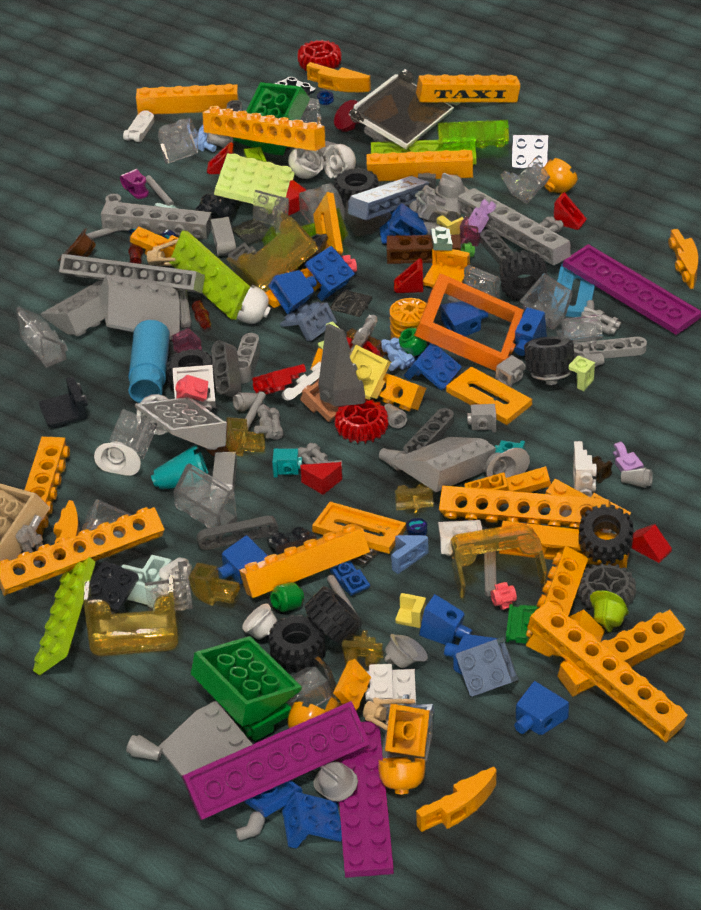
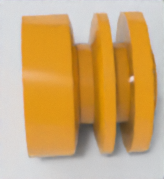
M404 298L391 305L389 310L391 339L394 337L399 338L405 329L418 327L426 302L416 298Z

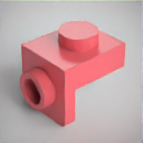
M186 375L176 384V399L189 397L198 401H205L207 399L208 381Z

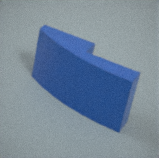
M350 560L329 568V571L335 576L340 586L351 596L370 588V584L361 570H356Z

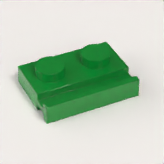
M510 604L506 642L515 640L516 643H527L529 637L526 636L529 619L539 607L530 605L513 607V604Z

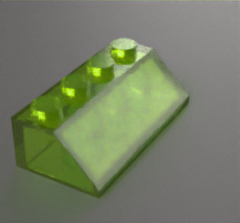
M508 120L438 123V147H442L443 150H450L453 147L459 146L460 149H469L470 146L487 148L488 145L505 147V144L509 142Z

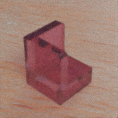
M464 216L460 224V243L471 242L472 246H478L480 242L478 227L469 225L468 217Z
M189 328L172 335L174 350L177 353L189 349H200L202 351L200 338Z

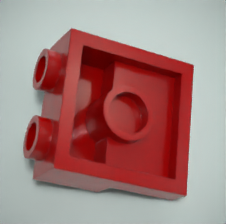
M302 364L252 378L253 389L256 393L261 391L266 395L285 390V385L291 384L292 379L299 378V373L306 372L305 365Z

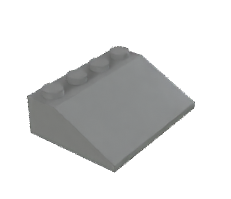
M105 275L99 290V297L107 327L134 332L135 327L140 322L156 320L167 326L170 331V339L179 340L180 300L177 289L170 286L165 287L154 283H145L136 279L121 278L117 275Z
M103 280L93 283L40 313L41 316L66 334H75L76 336L84 334L86 332L85 329L98 326L101 324L100 321L104 319L99 297V290Z
M185 397L135 404L136 409L172 435L209 450H215L226 445L227 423L192 398Z
M447 437L392 460V464L433 491L438 492L442 490V485L452 486L484 472L483 467L488 457L495 453L496 447L481 438Z
M214 701L195 711L159 747L163 748L162 754L178 774L182 776L253 744L218 702Z

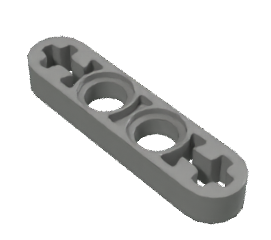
M642 337L578 342L574 344V358L579 353H602L604 359L643 355L647 350V341Z

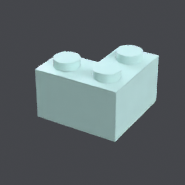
M151 555L143 569L123 564L122 568L133 571L139 576V580L127 600L156 607L164 593L157 591L158 583L161 581L159 571L171 563V559Z

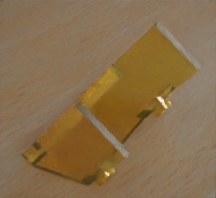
M284 213L280 215L283 219L279 227L281 233L255 255L244 253L238 257L237 261L230 257L227 258L236 274L250 287L254 285L265 292L269 291L268 285L274 276L292 272L318 249L314 240L298 222Z
M520 523L454 535L450 540L449 548L460 598H464L466 586L462 567L473 564L476 560V554L517 547L524 554H534L540 583L545 584L547 567L541 541L533 527L527 523Z
M169 575V594L160 595L156 598L154 603L155 611L111 614L110 605L106 601L92 600L90 582H85L83 600L91 652L98 656L174 649L178 644L174 576Z

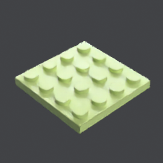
M227 153L214 195L284 211L290 180L294 179L295 173L288 166H279L272 162H263L255 158H246L238 154Z

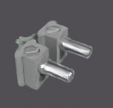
M425 185L422 191L415 193L417 206H419L417 209L418 216L420 218L428 220L433 212L443 216L447 215L448 211L436 204L437 202L444 205L446 199L437 196L435 189Z

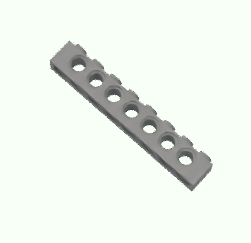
M473 188L457 196L458 202L461 204V213L469 218L475 207L480 208L481 202L484 199L489 204L491 201L494 202L496 208L493 212L487 214L489 220L485 227L494 230L497 234L527 251H532L534 255L536 253L539 254L540 258H543L550 264L556 265L571 257L569 240L479 190Z
M62 254L59 269L60 273L68 276L104 280L106 274L117 275L121 278L136 279L145 283H154L165 287L170 286L180 291L202 293L205 278L204 274L197 271Z

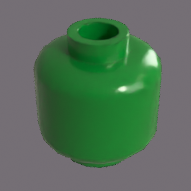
M408 328L401 333L399 345L407 354L410 353L413 356H418L426 349L427 341L414 336L417 328Z
M294 582L275 586L270 595L272 606L280 612L297 610L301 607L302 600L304 599L303 590Z

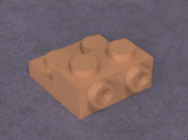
M318 378L312 386L307 385L302 390L300 400L313 413L318 411L330 422L335 419L338 407L342 406H333L320 399Z

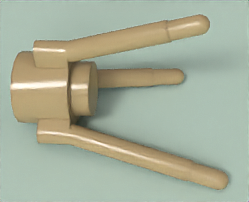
M178 239L160 246H154L153 251L147 252L148 264L172 266L169 262L176 259L165 258L164 252L160 250L177 244Z
M375 697L373 702L368 701L365 704L363 716L366 721L387 730L388 726L381 721L388 722L389 717L387 716V709L382 704H414L415 699H379Z

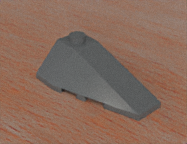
M327 324L318 382L320 399L333 406L363 404L366 402L364 385L362 380H358L355 372L358 368L350 359L351 349L344 330Z

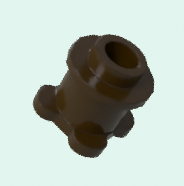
M600 456L592 457V464H596V481L602 483L604 479L612 475L611 467L613 463L611 461L605 463Z

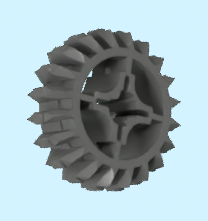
M610 562L608 565L600 563L599 566L592 565L591 569H585L577 594L581 603L586 604L587 609L593 608L590 595L595 591L603 590L620 596L628 608L633 603L636 595V582L632 573L627 572L626 568L620 569L619 564L611 566Z

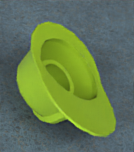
M603 590L595 591L590 595V601L594 608V620L604 626L608 632H611L613 627H619L623 623L625 616L629 614L624 600L617 594Z

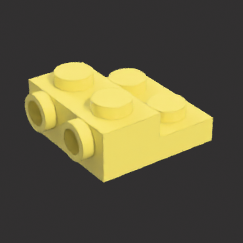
M355 345L350 359L358 368L355 372L358 380L363 382L365 398L368 400L371 397L377 399L385 383L383 378L391 362Z

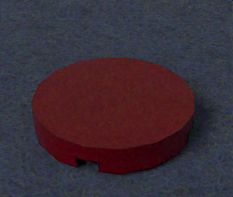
M349 100L339 107L334 117V125L342 132H348L355 128L354 125L356 123L359 124L360 121L349 115L358 101Z

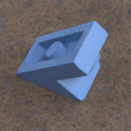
M420 535L395 536L396 551L391 555L392 570L399 574L428 554V537Z

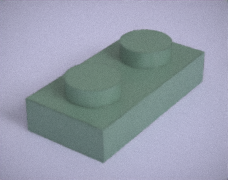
M445 227L431 228L430 235L433 250L452 251L450 230Z

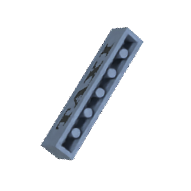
M409 176L352 195L348 202V214L368 220L393 211L400 204L410 205L417 198L415 193L422 191L425 185H429V182Z

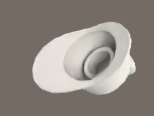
M121 442L104 443L95 451L94 458L96 464L106 472L131 476L140 469L141 461L137 452Z
M263 604L256 608L243 623L245 633L250 634L257 640L269 635L270 629L274 627L273 624L278 622L269 604Z

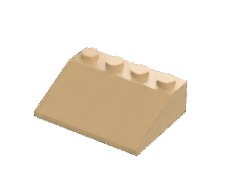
M0 484V561L5 559L11 561L16 559L23 550L21 544L16 539V533L23 525L29 526L34 515L41 517L43 520L50 507L36 493Z

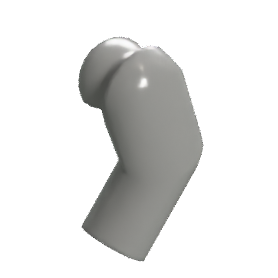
M256 811L250 815L247 826L235 829L239 841L260 834L265 823V817L260 812Z

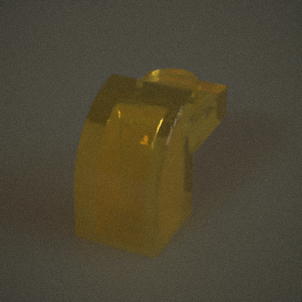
M227 417L226 446L230 452H236L237 456H243L244 451L264 452V434L248 432L247 419Z
M197 563L189 576L190 586L195 596L214 606L216 601L232 604L240 590L238 582L219 579L217 566Z

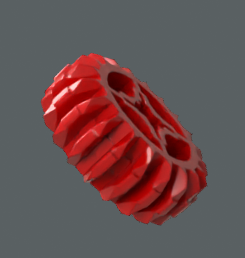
M322 39L321 41H310V43H304V45L300 46L297 59L304 71H307V65L310 62L335 69L341 64L342 54L339 46L335 45V42L330 43L329 40L323 41Z
M365 398L366 402L363 404L338 407L335 415V427L338 434L342 435L343 439H349L350 442L356 441L357 444L360 441L366 443L368 440L374 442L375 438L379 439L388 429V414L385 406H381L380 402L375 403L373 399L368 401Z

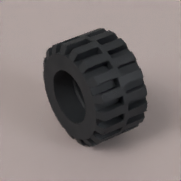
M360 168L349 169L339 173L334 179V194L337 206L343 210H348L350 196L379 187L377 175L373 174L372 171Z
M525 250L521 251V253L516 251L513 252L512 256L509 254L506 257L507 260L504 259L502 261V265H500V281L502 291L505 292L507 297L511 296L512 300L518 299L519 302L526 300L527 302L532 298L534 300L537 299L538 295H542L544 293L543 290L547 289L548 275L546 263L543 258H540L539 254L536 253L534 255L532 251L527 253ZM525 274H526V275H530V276L525 277V278H519V277H518V276H520V275H525Z
M557 336L533 339L524 345L526 370L532 373H562L569 370V364L574 360V344L568 338Z
M189 349L187 351H180V353L174 354V357H170L169 362H167L170 390L174 393L173 368L212 365L213 368L212 355L200 349ZM213 370V381H214V388H215V378H214V370Z
M601 504V508L597 506L592 507V512L590 510L586 511L585 517L582 516L579 524L578 540L581 551L585 552V556L588 559L593 557V561L596 563L598 560L602 561V564H606V561H610L611 564L616 563V559L621 561L624 559V555H628L630 548H632L633 521L630 520L628 513L623 514L622 508L615 509V505L606 507V504ZM600 529H610L617 536L610 540H604L597 537L594 533Z
M323 586L304 605L306 613L317 627L330 639L341 645L362 626L359 616L350 605L328 587Z
M290 615L289 618L283 617L280 619V622L273 624L274 627L269 631L270 656L284 670H287V673L296 672V674H299L301 671L309 672L311 668L315 669L318 667V663L323 662V657L326 654L325 636L309 616Z

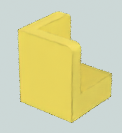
M443 215L437 217V224L449 229L450 235H462L465 233V219L463 217L452 222Z
M401 593L400 609L396 616V623L420 628L426 607V598Z

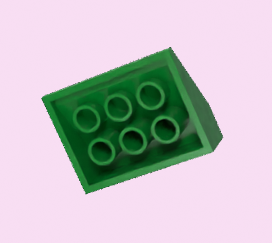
M260 82L246 111L248 114L260 113L261 116L273 115L275 118L286 117L291 121L300 120L310 98L300 86ZM233 137L234 141L252 148L261 147L262 151L268 154L283 156L287 146Z
M251 636L194 652L191 675L241 726L261 721L302 690V686Z

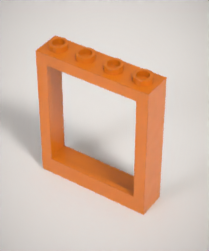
M439 273L414 336L496 371V366L509 358V354H512L516 344L513 343V341L516 342L515 330L524 310ZM444 293L511 322L501 352L433 323Z

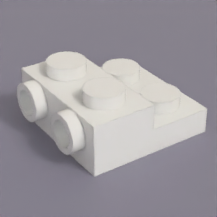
M212 365L173 368L175 399L177 395L175 390L177 382L186 375L208 381L207 399L203 402L195 401L209 411L216 407Z
M574 441V489L591 497L592 492H596V479L592 478V476H596V464H592V455H587V450H583L582 441Z
M480 520L438 522L441 554L454 556L458 553L474 555L484 552V536Z
M392 664L369 665V671L366 672L371 676V680L369 682L370 688L365 692L366 701L373 702L375 697L379 699H402L403 695L408 694L410 699H415V703L411 705H416L415 669L392 670ZM382 704L387 710H390V704Z

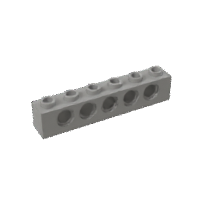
M106 201L101 212L102 228L116 227L118 230L135 231L133 229H137L139 226L155 234L180 236L181 231H188L197 239H207L211 230V212Z

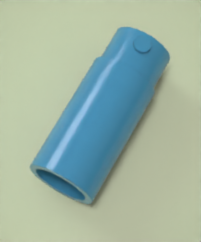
M156 320L142 321L134 329L128 378L130 381L129 394L138 403L149 395H162L163 385L166 380L170 331L165 324Z

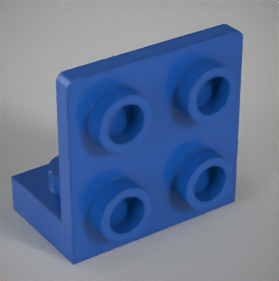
M332 246L305 263L308 270L322 285L320 287L321 291L317 295L321 301L348 284L355 275L353 270Z
M430 343L404 376L410 380L414 375L418 377L422 373L435 386L443 390L460 370L461 365L439 346Z
M295 792L283 807L282 813L288 847L297 849L301 842L307 838L308 834L335 841L342 840L341 821L335 801Z

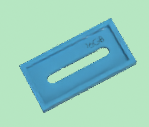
M561 264L551 315L581 318V314L585 306H587V301L593 300L595 285L563 267V264ZM579 278L581 282L575 306H570L569 299L573 280Z

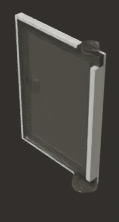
M403 70L355 104L354 108L350 110L349 115L353 122L357 123L360 121L407 149L448 116L454 107L446 102H419L416 95L417 85L414 84V76L410 71Z

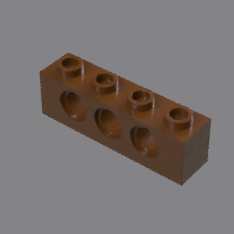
M460 234L451 235L452 249L461 251ZM431 235L387 236V264L414 263L419 258L422 259V263H432L433 246Z

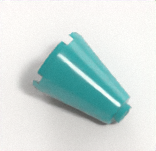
M193 445L156 468L154 474L151 475L154 486H159L160 489L209 484L210 478L207 480L205 478L206 474L209 473L202 453L196 452V449L199 448L198 445Z

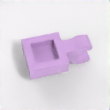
M484 199L481 202L480 208L475 207L467 221L475 232H482L489 220L487 214L493 212L496 208L494 202L491 201L489 204Z
M622 442L614 444L616 451L613 452L615 465L621 472L644 467V464L634 452L627 453Z

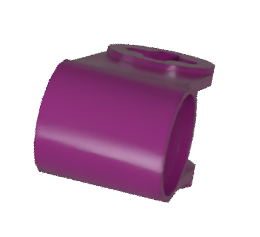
M137 169L120 176L123 188L130 192L134 198L142 199L149 195L145 185L146 177Z

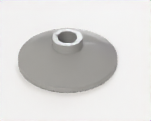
M571 370L557 374H536L531 372L533 378L546 381L547 385L557 384V380L571 374Z

